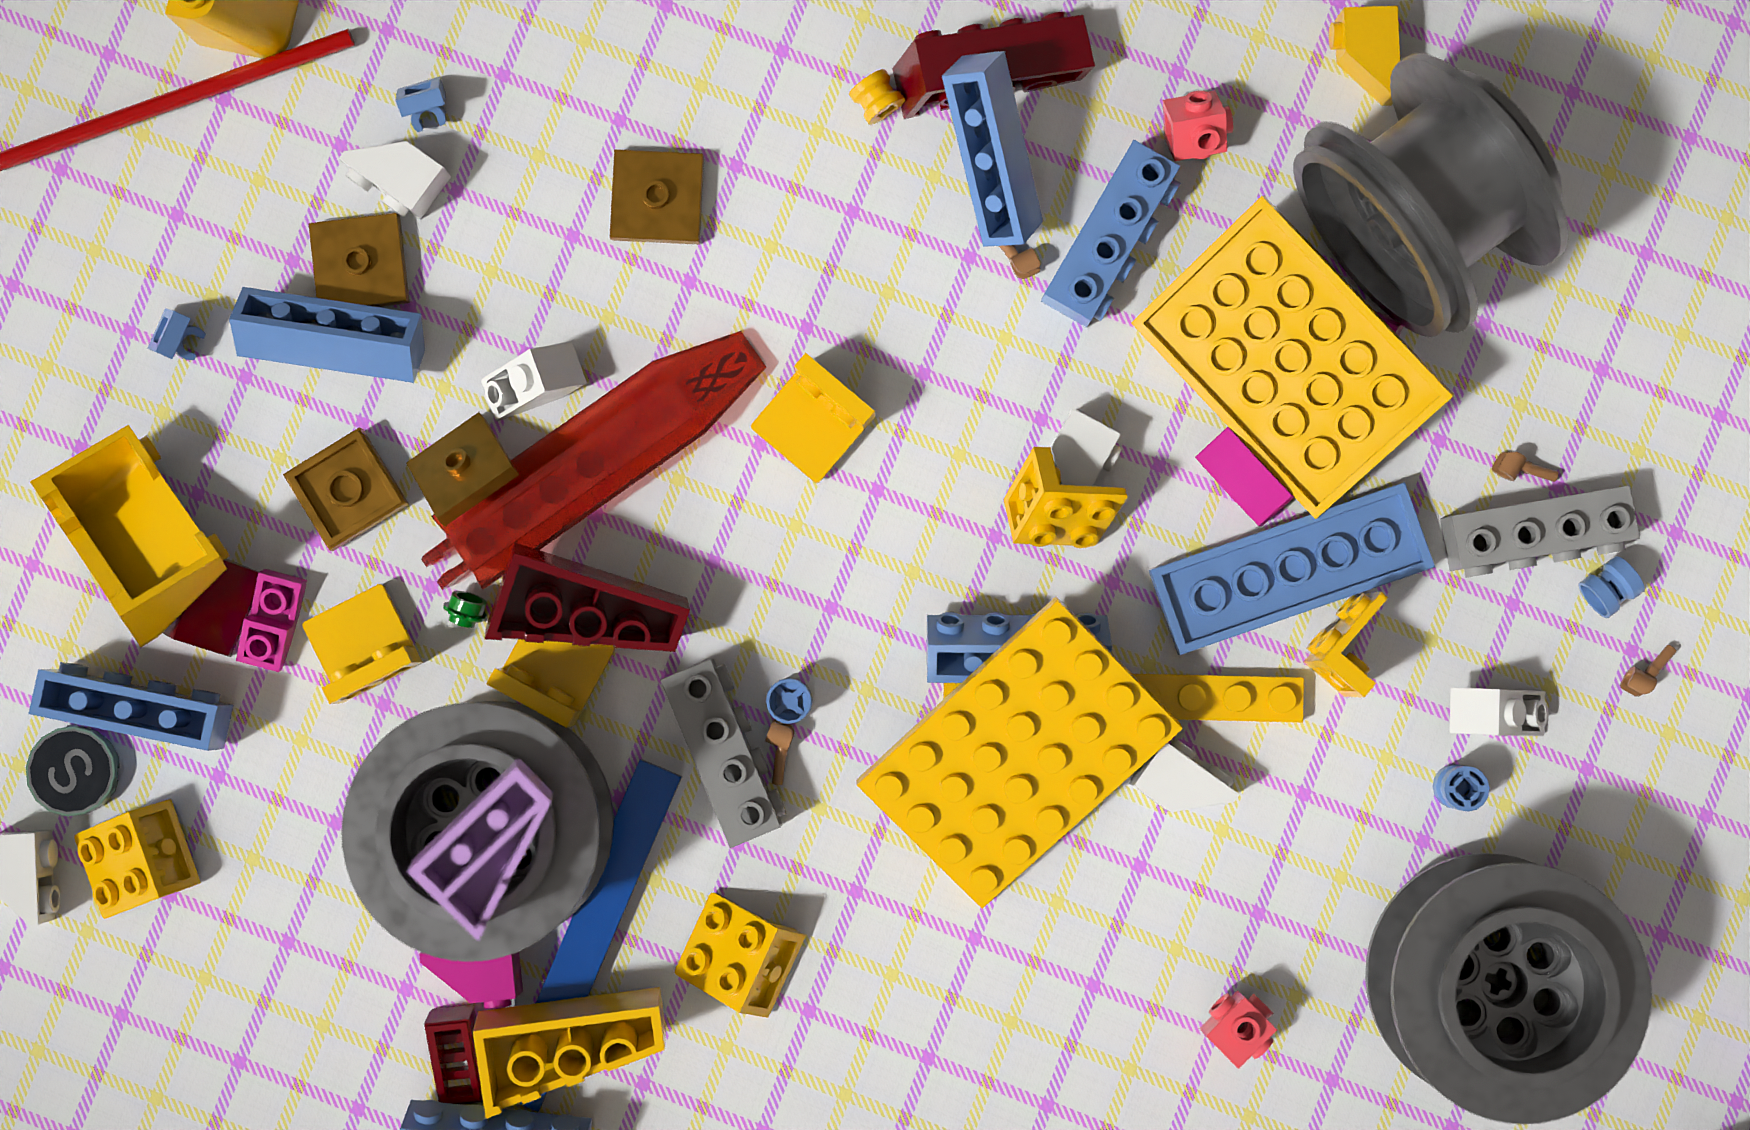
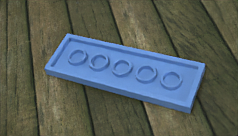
M1404 482L1331 507L1324 511L1317 519L1312 515H1308L1149 570V574L1177 654L1182 655L1434 568L1435 565Z

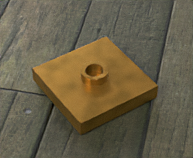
M614 149L610 239L612 241L700 245L704 155L700 153Z
M390 213L308 223L316 298L374 307L410 303L399 214Z
M480 412L406 462L434 515L444 527L519 475L492 428Z
M360 427L283 474L329 551L336 550L409 505L365 431Z

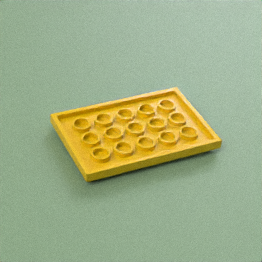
M1264 195L1249 207L1131 322L1142 336L1315 519L1454 396L1453 392Z
M1055 596L857 779L856 785L983 909L1183 728L1181 723Z

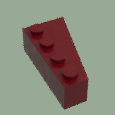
M1055 12L1042 17L1041 21L1026 23L1025 18H1014L1004 21L999 27L984 29L983 24H972L960 28L957 33L942 35L940 30H931L918 34L892 68L897 91H900L905 98L904 103L901 105L903 118L917 117L922 106L939 103L940 111L950 109L942 75L963 55L1005 51L1013 91L1016 90L1017 85H1021L1023 92L1026 93L1082 80L1095 67L1084 14L1068 17L1066 12Z
M514 542L486 625L485 639L525 640V642L544 643V641L566 642L577 646H590V644L611 645L624 649L676 652L690 607L687 597Z

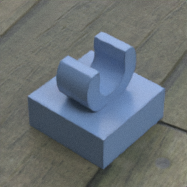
M440 76L397 89L395 101L401 117L411 115L412 126L417 132L423 131V122L420 115L426 111L433 112L436 115L440 126L445 124L446 112L442 105H445L446 92Z
M165 308L147 349L170 359H173L176 354L186 360H195L196 355L184 349L183 339L187 335H194L204 339L206 334L202 329L188 325L191 318Z

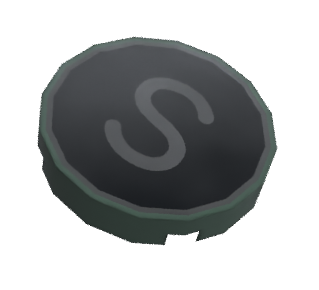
M79 726L57 728L41 737L30 751L26 764L27 786L35 801L49 812L62 816L88 814L105 805L116 791L119 781L117 780L118 769L120 768L119 756L112 743L96 730Z

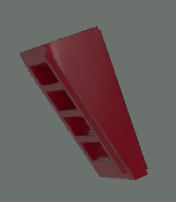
M473 1004L434 1008L430 1010L424 1022L438 1102L450 1104L483 1102L473 1037V1028L476 1021ZM464 1043V1047L445 1049L444 1044ZM467 1061L468 1065L447 1068L446 1063ZM470 1078L471 1084L452 1087L448 1085V1080Z

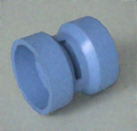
M1614 556L1606 562L1601 573L1589 575L1578 585L1581 594L1588 604L1604 618H1610L1620 610V603L1624 600L1635 599L1645 591L1644 583L1638 573L1627 561L1619 556Z
M792 678L783 679L773 684L766 698L767 710L771 716L777 721L786 724L797 723L805 718L810 712L813 702L811 691L807 685L800 680Z
M1457 764L1447 765L1440 769L1434 777V795L1441 804L1448 808L1467 812L1477 810L1484 805L1489 796L1490 787L1488 779L1483 772L1475 767Z

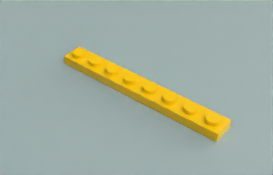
M1133 674L1177 720L1303 723L1304 678ZM944 683L943 699L961 683Z

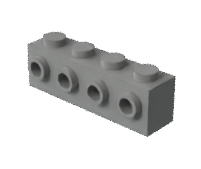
M1630 485L1453 515L1440 519L1449 570L1464 569L1466 578L1493 573L1492 564L1508 561L1509 569L1514 570L1537 566L1536 556L1552 554L1553 561L1560 562L1582 558L1580 549L1594 546L1597 548L1598 555L1626 550L1624 541L1640 539Z
M709 659L661 679L664 691L729 847L733 848L782 826L780 816L787 814L777 789L769 791L762 775L769 772L768 766L760 748L757 747L752 750L745 733L752 729L742 705L734 708L728 691L734 689V685L725 664L717 666L714 659Z

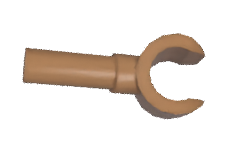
M1013 245L999 246L1009 259L1012 270L1017 278L1026 279L1040 272V261L1032 248L1018 253Z
M1519 452L1500 453L1492 466L1494 473L1510 481H1515L1520 471L1553 482L1558 478V471L1535 465L1527 461V458Z
M1667 645L1646 668L1645 672L1635 666L1631 667L1624 675L1620 688L1635 697L1652 692L1656 687V677L1659 671L1676 653V649L1671 645Z
M776 719L773 720L765 742L778 746L775 753L772 784L783 785L786 757L795 731L791 724L781 723Z

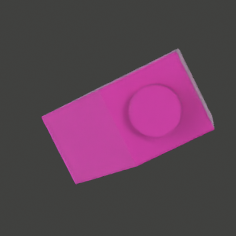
M422 952L419 953L420 963L470 1004L484 1002V1009L504 1008L511 1006V999H516L523 992L519 952L502 958L471 962L452 961L433 957Z

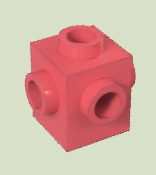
M1215 90L1209 92L1193 91L1186 96L1163 100L1164 138L1174 161L1191 158L1205 159L1212 154L1227 152V134L1233 133V118L1230 107H1223Z
M1238 990L1232 996L1226 993L1220 997L1209 1010L1211 1017L1199 1028L1238 1069L1251 1056L1257 1059L1263 1055L1272 1045L1274 1039L1271 1036L1277 1031L1268 1021L1274 1013L1255 994L1247 1000ZM1245 1022L1244 1026L1241 1029L1237 1030L1239 1025Z

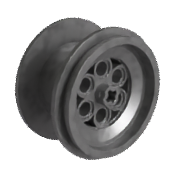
M1416 53L1405 57L1392 70L1390 90L1393 106L1398 118L1396 124L1370 143L1358 133L1341 124L1321 122L1307 132L1304 140V150L1297 154L1294 159L1293 173L1297 190L1311 221L1334 257L1354 282L1379 308L1396 322L1421 336L1435 337L1443 331L1461 332L1469 327L1477 317L1478 300L1468 267L1495 247L1511 257L1530 265L1543 266L1550 264L1560 257L1567 247L1568 226L1561 202L1562 183L1556 164L1543 139L1524 113L1508 96L1483 77L1470 71L1459 70L1437 57Z
M484 701L451 704L422 712L406 720L383 737L369 752L360 765L346 797L341 830L342 850L345 866L357 896L375 921L390 935L403 944L433 957L452 961H486L517 953L535 944L551 933L582 906L597 886L605 870L613 841L614 815L610 790L598 761L586 744L569 727L566 728L525 705L512 702ZM520 758L553 791L552 801L528 846L532 853L530 864L528 866L517 865L479 941H477L407 871L412 860L433 841L435 833L443 831L486 790L482 784L483 772L491 767L502 774ZM445 785H450L458 791L459 803L454 810L445 808L440 802L439 794Z
M1492 853L1468 854L1439 862L1425 869L1408 881L1389 901L1378 919L1368 947L1365 969L1368 1003L1374 1022L1391 1052L1413 1074L1431 1085L1442 1096L1457 1106L1489 1120L1511 1124H1538L1571 1116L1591 1106L1613 1089L1627 1073L1638 1055L1648 1029L1652 998L1650 973L1642 945L1627 918L1607 896L1588 882L1570 873L1538 865L1522 858ZM1500 929L1498 942L1493 946L1487 947L1483 939ZM1540 942L1543 948L1542 957L1537 963L1530 965L1527 961L1528 948L1532 944ZM1488 972L1499 976L1496 984L1485 981ZM1546 988L1549 992V1002L1543 1009L1535 1010L1533 1004L1534 996L1538 991ZM1463 999H1469L1471 1003L1470 1013L1465 1019L1459 1020L1456 1004ZM1511 1017L1513 1020L1512 1032L1505 1038H1498L1497 1026L1499 1022L1504 1018Z

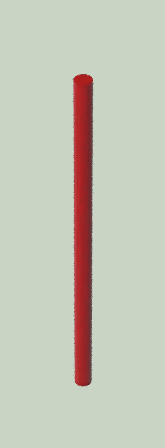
M345 29L1 151L0 171L355 46L353 37L349 29Z

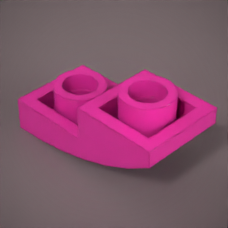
M1229 427L1195 456L1216 482L1260 527L1294 498Z
M265 568L258 572L251 613L243 621L236 661L275 672L282 670L299 618L307 584L306 579Z

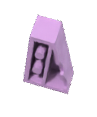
M518 758L412 860L407 872L477 941H479L488 920L549 808L553 791Z

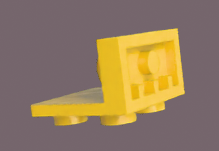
M805 353L794 365L795 374L754 420L751 428L814 483H819L875 418V411Z
M1033 447L1003 499L1013 544H1032L1037 547L1069 545L1076 548L1095 546L1128 498L1126 489L1120 487L1060 485L1061 473L1058 466L1054 464L1051 447Z
M378 584L306 620L302 624L330 681V684L322 687L329 704L344 703L423 663L385 586L382 584Z
M1382 591L1362 593L1358 598L1355 595L1350 596L1336 612V616L1340 620L1329 631L1325 628L1322 629L1306 648L1311 653L1303 662L1343 697L1364 698L1376 685L1367 676L1370 668L1362 660L1350 652L1346 656L1341 652L1388 599Z
M518 639L503 668H494L486 685L566 728L573 727L615 652V647L595 644L577 646L572 645V643L551 641L533 643Z
M171 799L126 812L74 835L78 856L86 870L93 890L94 901L98 905L101 916L104 919L201 883Z
M710 893L675 968V974L739 1013L768 1018L806 935L794 928L770 923L724 896Z

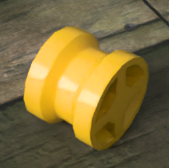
M885 69L870 74L856 84L849 92L853 102L861 104L865 110L863 116L869 125L885 119L905 101L901 92L893 90L889 84L890 76Z

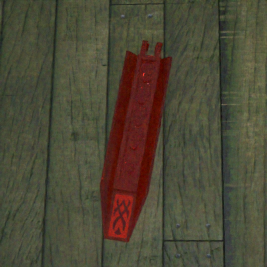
M742 331L653 360L513 458L511 462L519 473L517 477L445 527L433 514L431 517L446 533L447 538L422 556V562L426 567L436 565L456 549L463 561L443 573L437 581L438 585L444 590L467 576L470 572H473L480 587L484 590L504 575L514 542L541 550L701 438L767 368Z

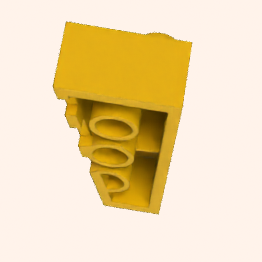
M660 987L478 1011L473 1028V1037L486 1119L502 1113V1109L520 1102L526 1104L539 1099L543 1093L564 1085L570 1087L585 1081V1077L605 1069L609 1072L664 1051L666 1026Z

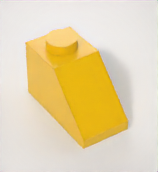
M1398 6L1344 7L1335 19V22H1331L1329 27V47L1331 50H1336V64L1380 105L1391 106L1393 102L1390 78L1395 65L1400 62Z

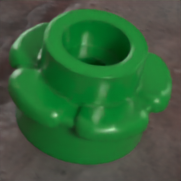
M453 591L449 602H445L443 605V609L450 614L449 621L461 627L473 628L476 623L483 622L487 617V614L484 612L487 601L469 592Z

